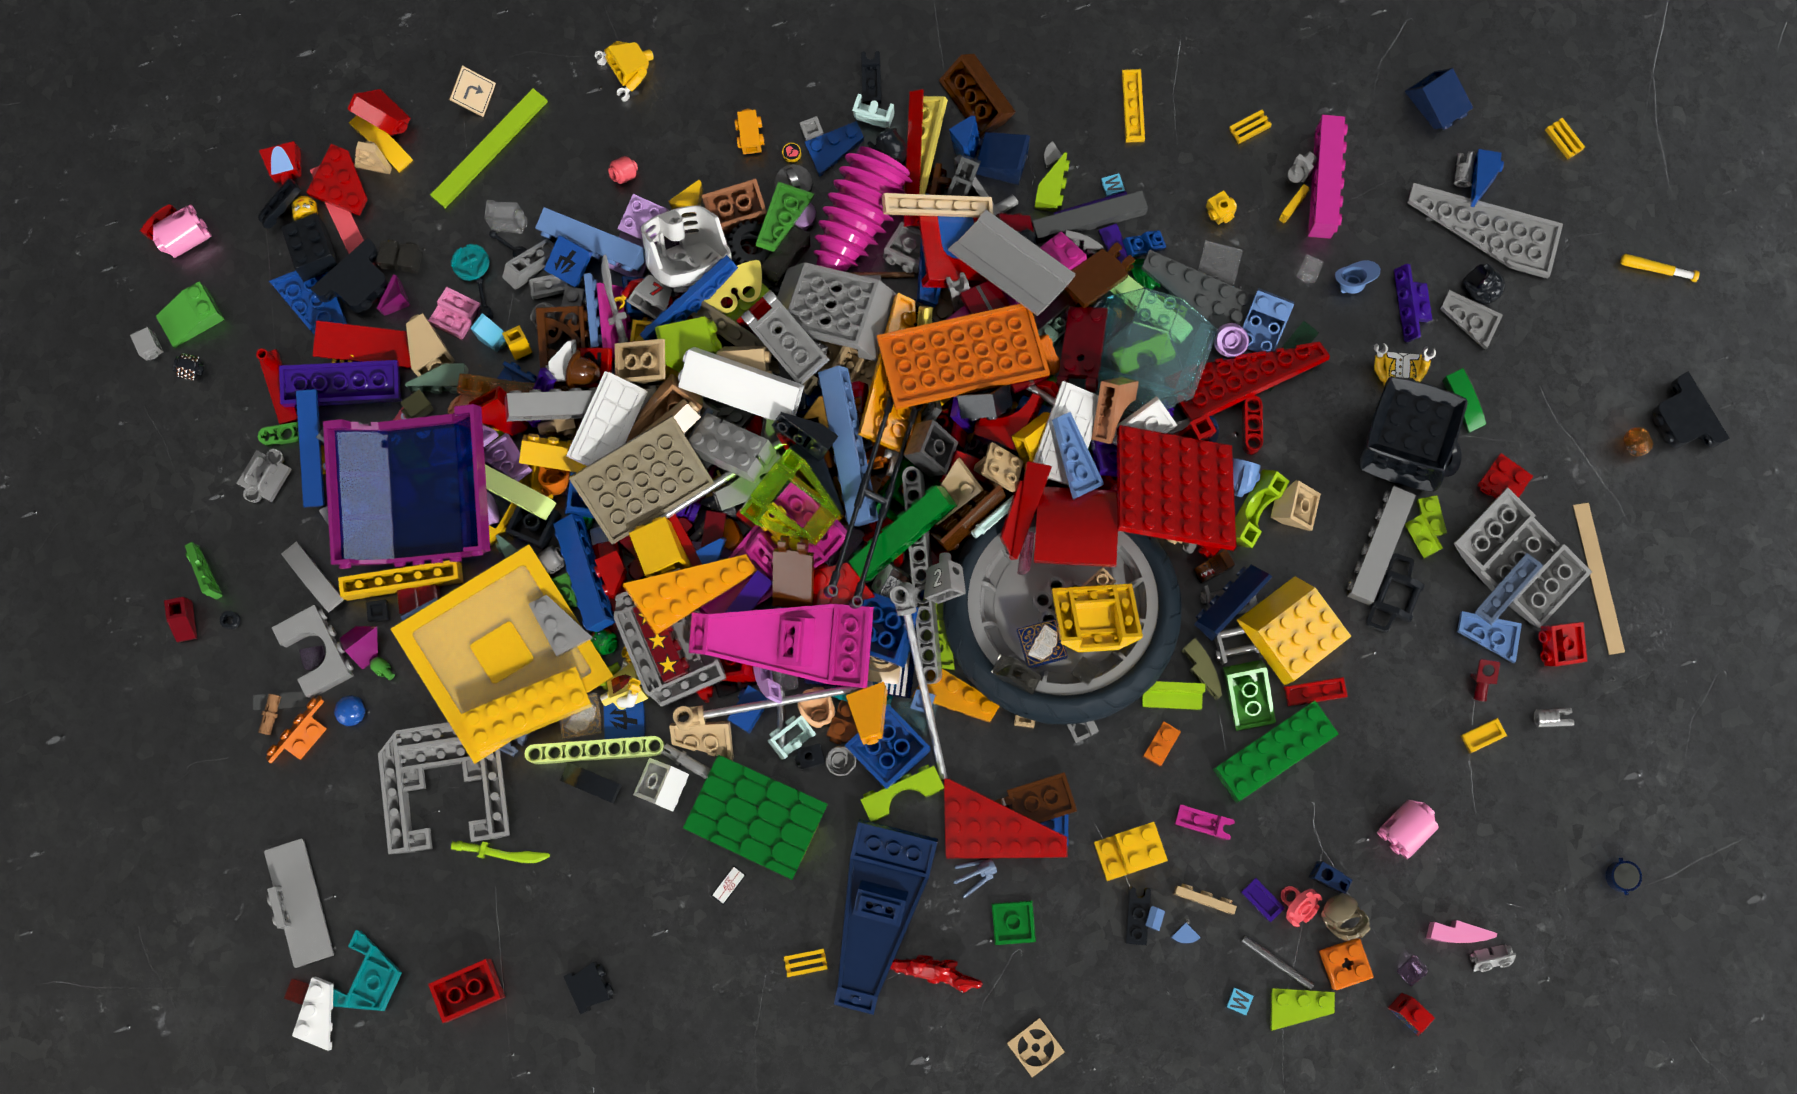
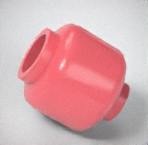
M627 156L613 160L608 168L610 178L619 184L633 180L638 170L636 162Z

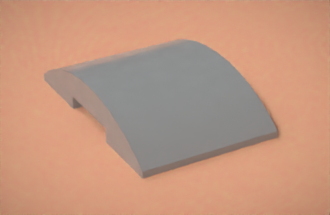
M1506 488L1456 540L1454 545L1468 566L1492 592L1526 553L1542 563L1543 568L1509 605L1512 610L1529 623L1540 628L1592 571L1565 544H1560L1534 518L1536 515L1509 488Z

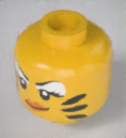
M300 196L292 203V213L295 221L316 212L318 214L317 203L308 196Z

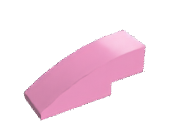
M1458 920L1452 921L1450 927L1437 922H1430L1426 935L1427 939L1448 943H1472L1497 937L1495 932Z

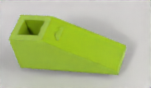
M1066 152L1039 183L1034 209L1056 212L1058 206L1062 207L1064 195H1060L1061 189H1065L1067 178L1063 176L1064 171H1068L1070 160H1066Z

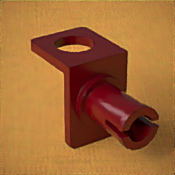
M1479 660L1477 674L1471 673V677L1477 682L1473 699L1487 701L1489 684H1497L1500 668L1499 661ZM1492 665L1494 667L1493 674L1484 675L1483 667Z

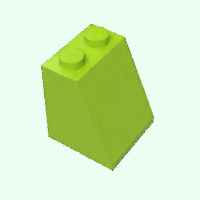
M705 316L655 327L657 339H665V364L679 373L684 367V354L689 349L696 347L716 355L717 351L722 349V345L719 339H717L716 332L718 330L715 322Z

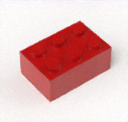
M484 959L428 984L442 1023L450 1022L505 998L491 959Z

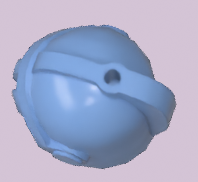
M1233 458L1234 496L1243 497L1244 494L1254 489L1256 482L1260 480L1259 470L1261 465Z

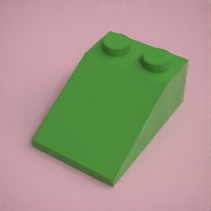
M200 281L181 291L156 315L174 348L225 320L209 290Z
M1263 660L1223 667L1236 731L1276 723L1268 671Z

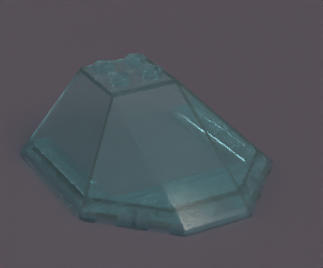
M1141 288L1107 297L1104 308H1108V317L1097 393L1100 391L1101 381L1123 377L1139 381L1136 400L1131 402L1123 412V414L1128 416L1156 396L1166 409H1170L1175 404L1184 400L1192 399L1218 329L1184 299L1152 289Z

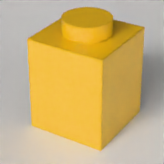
M520 325L502 333L515 360L532 353V349Z

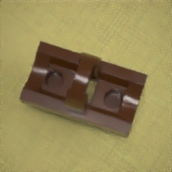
M936 163L935 168H931L928 181H932V185H927V194L943 195L944 189H949L952 179L946 177L947 171L942 168L941 163Z

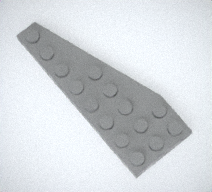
M1413 183L1408 204L1507 267L1547 279L1550 277L1563 223L1478 201L1475 207H1470L1471 198Z

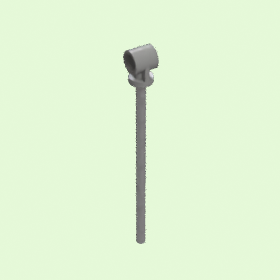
M902 582L891 590L890 598L895 604L897 616H904L940 779L943 780L948 777L911 615L917 612L914 601L915 588L909 582ZM900 589L905 592L906 598L900 595Z

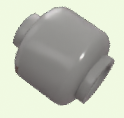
M549 546L537 554L538 559L549 575L556 573L565 565L564 557L561 555L559 547Z

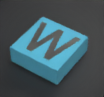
M1119 173L1101 178L1106 197L1125 192Z
M1233 988L1226 1007L1247 1015L1254 996Z

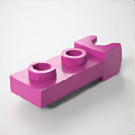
M1180 804L1174 825L1220 839L1230 840L1231 836L1223 831V826L1232 825L1235 821Z

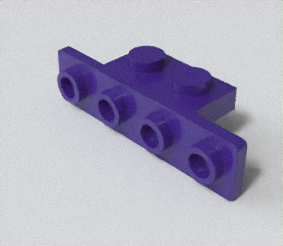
M1404 264L1394 269L1404 341L1410 342L1421 337L1419 322L1431 321L1432 313L1427 283L1413 282L1411 265Z

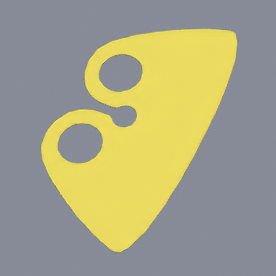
M754 260L737 265L738 269L710 299H704V301L722 313H729L735 310L738 304L735 294L731 293L732 288L738 289L737 294L741 300L745 302L756 300L760 295L762 286L760 261ZM747 286H751L755 290V294L751 298L743 295V289ZM730 297L733 300L732 307H722V298Z

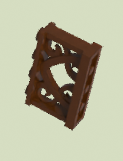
M585 306L536 308L540 368H546L551 357L558 352L557 350L550 349L549 344L556 342L561 337L562 331L567 333L572 339H576V349L588 348L590 334L586 324L588 313ZM547 312H563L560 321L547 318ZM571 312L577 314L579 318L578 324H572L573 318L568 320L567 325L564 324L566 315ZM557 327V335L555 337H551L549 335V331L554 330L556 332ZM580 329L581 338L575 331ZM566 381L555 382V385H567Z

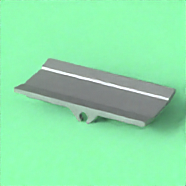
M985 210L971 228L948 248L949 252L1037 316L1049 306L1075 277L1074 272L988 210Z

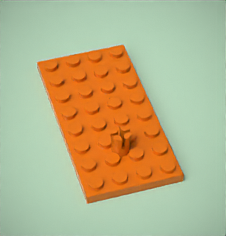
M1022 304L879 334L876 337L895 410L1046 377L1050 374L1033 312Z

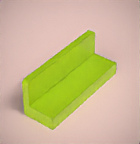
M1156 681L1142 695V707L1201 710L1205 684Z

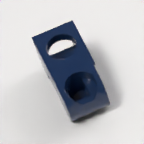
M1316 861L1309 875V878L1314 881H1318L1330 889L1346 894L1353 881L1344 873L1323 861Z

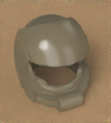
M1340 893L1326 901L1321 916L1327 928L1338 938L1346 941L1358 937L1363 938L1371 930L1368 916L1357 907L1358 902L1353 897ZM1351 918H1360L1358 924L1353 928L1340 927Z

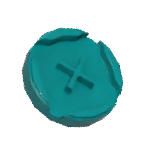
M468 244L466 247H460L453 254L451 266L457 277L469 281L484 275L490 263L489 256L484 248L477 244Z

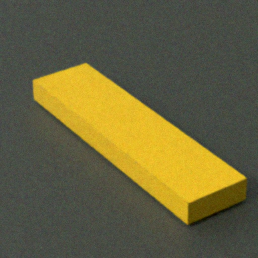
M1141 69L1122 70L1125 142H1144Z

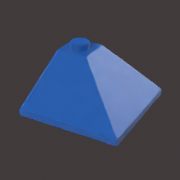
M874 593V598L863 600L862 606L874 607L870 656L904 668L911 651L904 616H897L896 607L891 598ZM916 607L917 612L911 614L914 628L917 619L918 607Z
M889 704L886 706L883 738L879 739L875 744L863 745L859 733H857L844 745L885 789H888L910 771L931 751L930 746Z

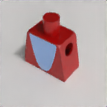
M295 141L259 150L267 171L275 183L281 182L283 185L288 178L293 180L302 175L301 151Z

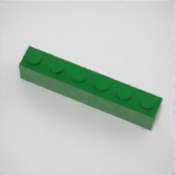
M932 486L927 489L926 495L912 502L911 508L897 515L896 521L886 525L881 530L882 533L879 534L866 581L872 580L957 507V504L944 487ZM873 538L867 542L868 545L857 550L853 554V558L849 560V563L860 578Z

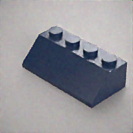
M1252 564L1248 568L1244 566L1236 574L1238 579L1234 583L1230 580L1223 588L1225 592L1220 597L1216 595L1209 602L1211 607L1207 611L1202 609L1195 617L1198 620L1194 625L1212 641L1272 578L1270 574Z

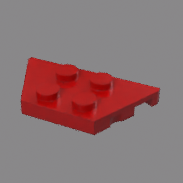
M849 562L843 563L841 566L837 584L838 594L832 598L824 595V588L829 585L836 565L814 570L813 606L849 604V599L853 597L857 583L860 581V577ZM865 584L861 597L862 600L874 598V592ZM829 588V592L833 594V590Z

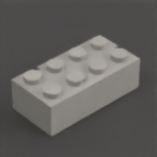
M706 413L688 440L700 459L753 483L757 482L765 470L756 458V455L764 465H768L776 453L775 448L768 439L725 420L722 421L720 418Z

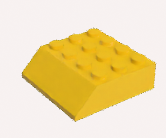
M1296 576L1237 619L1239 625L1284 685L1298 679L1351 637L1318 590Z

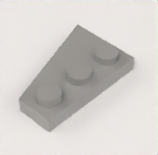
M1451 290L1448 291L1440 308L1485 350L1488 348L1503 314Z
M547 595L529 603L557 657L593 639L591 635Z

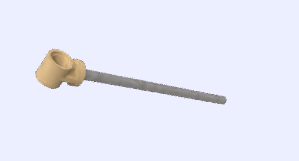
M868 682L867 687L873 686V682ZM842 686L782 697V703L780 704L769 699L704 711L703 705L695 707L680 706L675 709L673 719L679 730L688 731L693 727L706 725V719L854 693L864 688ZM682 716H689L687 721H679Z

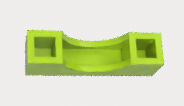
M1262 469L1260 480L1256 482L1254 489L1249 492L1236 515L1237 546L1254 547L1262 532L1258 526L1261 513L1271 502L1281 498L1290 481L1278 471Z
M925 765L918 769L919 773L913 776L911 773L902 776L900 782L891 785L888 789L881 786L882 790L876 793L872 790L863 794L864 798L861 799V802L870 821L875 822L890 815V803L894 796L901 791L915 790L927 798L944 790L935 766Z

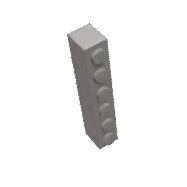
M1395 486L1389 491H1385L1382 498L1384 505L1378 509L1375 515V519H1377L1376 525H1372L1368 533L1370 540L1362 548L1361 554L1363 558L1361 562H1357L1354 568L1356 575L1354 580L1350 579L1346 590H1349L1347 597L1366 605H1371L1374 602L1415 499V494Z

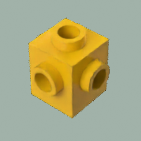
M1224 190L1207 201L1208 215L1218 225L1222 222L1228 223L1235 217L1237 205L1234 199L1229 198Z

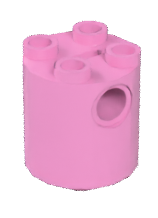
M191 204L153 225L154 243L161 252L171 254L174 258L211 237L206 223L202 218L199 219L197 217V212Z
M1408 799L1380 827L1377 834L1383 840H1388L1391 843L1389 847L1397 855L1401 854L1408 859L1436 832L1439 826L1435 822V812L1426 803Z

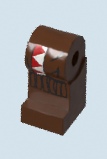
M1224 550L1207 562L1197 566L1194 571L1201 583H1204L1232 569L1235 563L1228 551Z

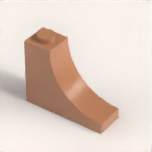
M1123 377L1101 381L1091 440L1108 444L1113 443L1115 431L1124 410L1131 402L1136 400L1139 381Z

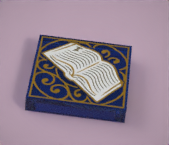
M1056 619L1016 630L1028 669L1068 658L1065 646L1061 644Z

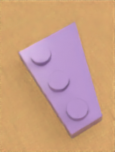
M503 434L484 448L485 463L506 476L520 481L532 472L528 464L519 463L520 450L509 434Z

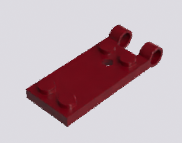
M1069 307L1059 375L1056 380L1058 388H1060L1062 381L1069 383V378L1086 379L1085 389L1091 393H1097L1108 308ZM1079 357H1084L1083 361H1078L1077 359Z

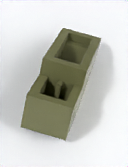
M1194 638L1181 652L1194 665L1189 672L1199 683L1205 684V689L1217 701L1222 696L1217 672L1202 645Z

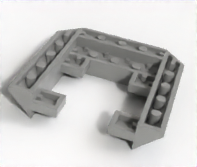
M449 722L396 730L379 751L378 761L388 854L411 853L433 849L430 828L412 831L408 791L426 789L425 769L462 764L464 782L483 781L487 819L469 821L471 842L498 839L510 835L500 748L474 764Z

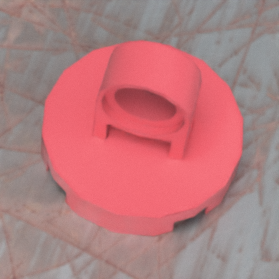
M1288 886L1281 892L1282 901L1289 907L1286 912V918L1293 926L1299 927V923L1302 921L1305 923L1309 922L1320 908L1318 901H1322V897L1314 889H1308L1301 893L1293 886ZM1294 891L1296 893L1295 899L1287 901V894Z

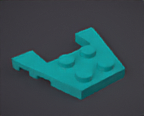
M355 930L348 947L364 954L365 958L348 994L333 988V1007L385 1011L402 972L362 931Z

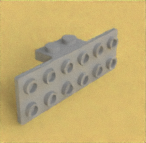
M298 839L265 850L264 854L273 885L272 888L267 889V902L269 906H272L273 924L277 926V929H284L294 968L334 956L304 839Z

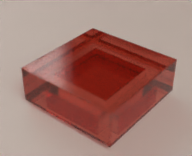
M291 979L284 999L303 1005L309 984L297 979Z

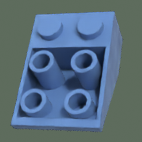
M1260 288L1257 289L1242 327L1249 336L1247 349L1254 352L1266 351V353L1275 351L1293 309L1294 301Z

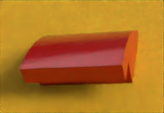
M1044 487L1037 506L1034 563L1116 567L1118 544L1117 490L1094 489L1073 499L1070 488Z

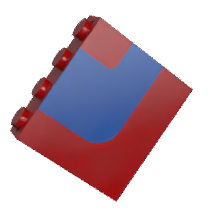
M918 216L913 226L920 227L927 272L921 280L922 287L948 288L946 278L951 277L952 281H957L960 278L961 272L965 273L970 288L989 281L948 251V248L958 241L978 218Z

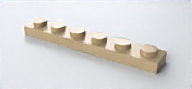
M884 193L882 195L883 214L979 218L985 210L993 214L992 197Z

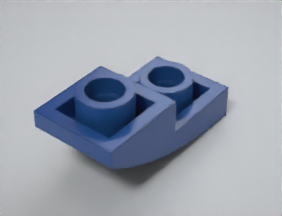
M1160 230L1145 232L1141 236L1126 237L1122 240L1128 256L1131 255L1132 257L1146 255L1149 250L1157 252L1166 248Z

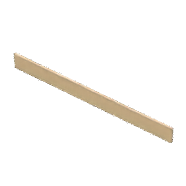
M1589 503L1573 505L1587 567L1592 571L1590 579L1609 655L1624 653L1625 649Z

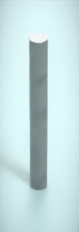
M1245 935L1241 940L1243 944L1307 989L1311 990L1314 983L1248 936Z

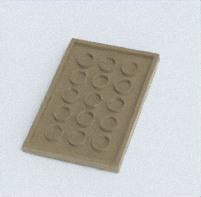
M673 415L569 477V480L612 545L628 536L636 527L650 523L653 519L660 517L714 484L712 477Z

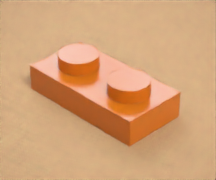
M1163 721L1143 757L1161 766L1181 731Z

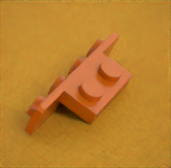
M318 696L316 699L312 698L306 706V711L296 716L293 721L294 725L281 734V740L277 745L273 744L268 749L266 759L269 763H272L284 748L301 760L327 728L312 717L324 702L321 696Z

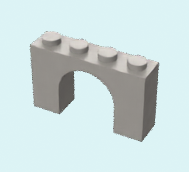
M316 605L272 627L279 644L286 648L308 636H319L325 643L326 656L323 663L315 670L297 679L305 696L311 699L354 676L352 663L349 659L346 660L342 644L337 642L334 637L337 635L332 625H328L326 621L328 618L327 613L323 608L320 609Z

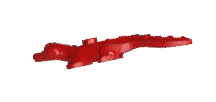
M918 955L916 959H894L890 967L896 973L901 972L905 975H912L915 978L927 979L929 983L937 984L942 981L950 984L962 993L971 988L978 989L983 986L980 980L963 975L957 971L956 966L958 962L955 960L945 959L939 961L933 960L932 956Z

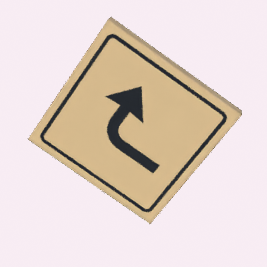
M461 66L449 100L484 117L496 83Z

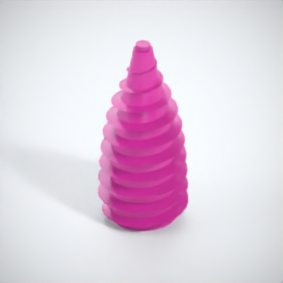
M859 146L856 154L848 153L845 155V159L850 166H841L839 172L844 179L833 181L838 193H828V198L833 203V206L823 207V212L828 216V220H820L818 224L824 230V235H815V239L820 244V250H814V254L818 258L816 264L818 266L846 272L851 266L858 267L855 260L860 255L869 257L865 251L868 244L878 245L873 238L877 232L886 233L881 226L884 220L894 221L890 215L883 214L882 195L884 193L907 194L902 188L905 183L913 182L909 178L910 172L905 166L888 155L865 146Z

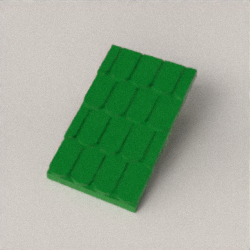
M718 755L683 829L793 880L828 804Z

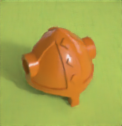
M539 466L538 482L542 486V494L548 497L550 494L560 495L564 493L569 485L570 471Z

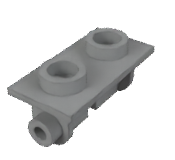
M1506 944L1491 947L1493 955L1489 954L1488 948L1473 951V954H1470L1471 962H1475L1473 972L1479 970L1486 972L1491 970L1492 967L1497 966L1502 968L1508 967L1514 962L1516 953H1513L1512 947Z

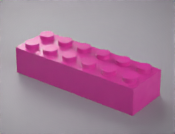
M1322 115L1315 129L1313 154L1318 159L1313 164L1314 168L1312 170L1308 237L1331 239L1334 232H1337L1338 225L1340 226L1342 222V214H1339V209L1343 205V196H1340V193L1344 187L1342 171L1345 170L1346 160H1343V153L1346 152L1347 142H1344V136L1347 135L1348 124H1345L1344 116Z

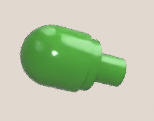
M375 657L371 660L370 668L378 676H385L388 680L394 678L395 674L390 671L391 667L387 661L381 657Z

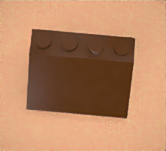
M989 479L983 481L980 484L983 488L982 492L930 532L933 538L947 552L955 551L959 548L960 542L965 537L971 535V531L976 525L1004 503L1007 497L1000 484Z

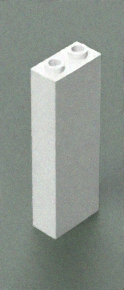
M696 347L685 352L683 357L684 367L678 375V381H680L679 388L773 421L776 420L781 412L796 416L805 385Z

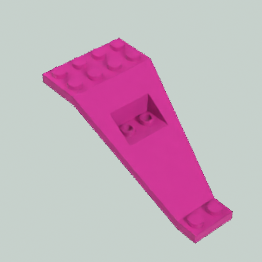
M798 476L795 477L774 503L777 506L781 505L790 521L793 519L799 525V540L801 537L809 538L808 552L814 553L815 569L828 561L844 542L847 530ZM774 513L769 515L771 518L776 517ZM757 522L728 558L746 554L756 570L773 581V550L778 547L772 541V534L769 530L763 531ZM784 527L782 531L788 532L789 529L787 527ZM753 575L700 607V613H725ZM773 585L757 605L773 596Z
M826 604L717 614L692 613L689 653L709 655L826 684L867 688L874 607L861 606L857 609H852L849 605Z

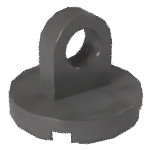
M795 164L787 165L780 169L774 182L775 188L778 182L808 192L811 191L813 184L808 170Z

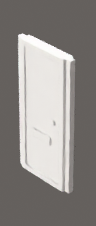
M605 371L566 456L588 466L625 444L648 391Z
M1064 381L1061 382L1033 462L1052 466L1048 478L1069 487L1052 420L1071 412L1088 448L1092 439L1099 396Z

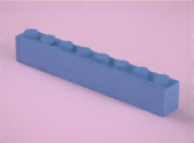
M838 365L818 372V383L822 389L829 429L838 435L832 446L835 454L834 462L838 469L837 477L842 489L841 498L846 509L845 517L849 524L854 511V503L868 464L862 436L857 435L860 425L849 370ZM870 479L867 489L873 491ZM864 497L854 526L859 527L878 521L879 518L874 500Z

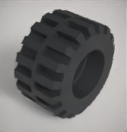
M745 221L744 225L741 222L737 225V228L734 227L732 229L727 245L731 251L732 261L736 266L754 260L760 261L762 270L766 268L767 264L769 265L775 251L772 252L760 248L761 252L759 254L751 255L746 253L740 245V242L743 240L757 242L762 223L758 225V221H753L752 224H750V221Z

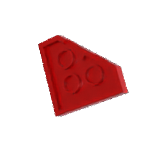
M331 144L306 193L308 196L360 216L368 199L348 150Z

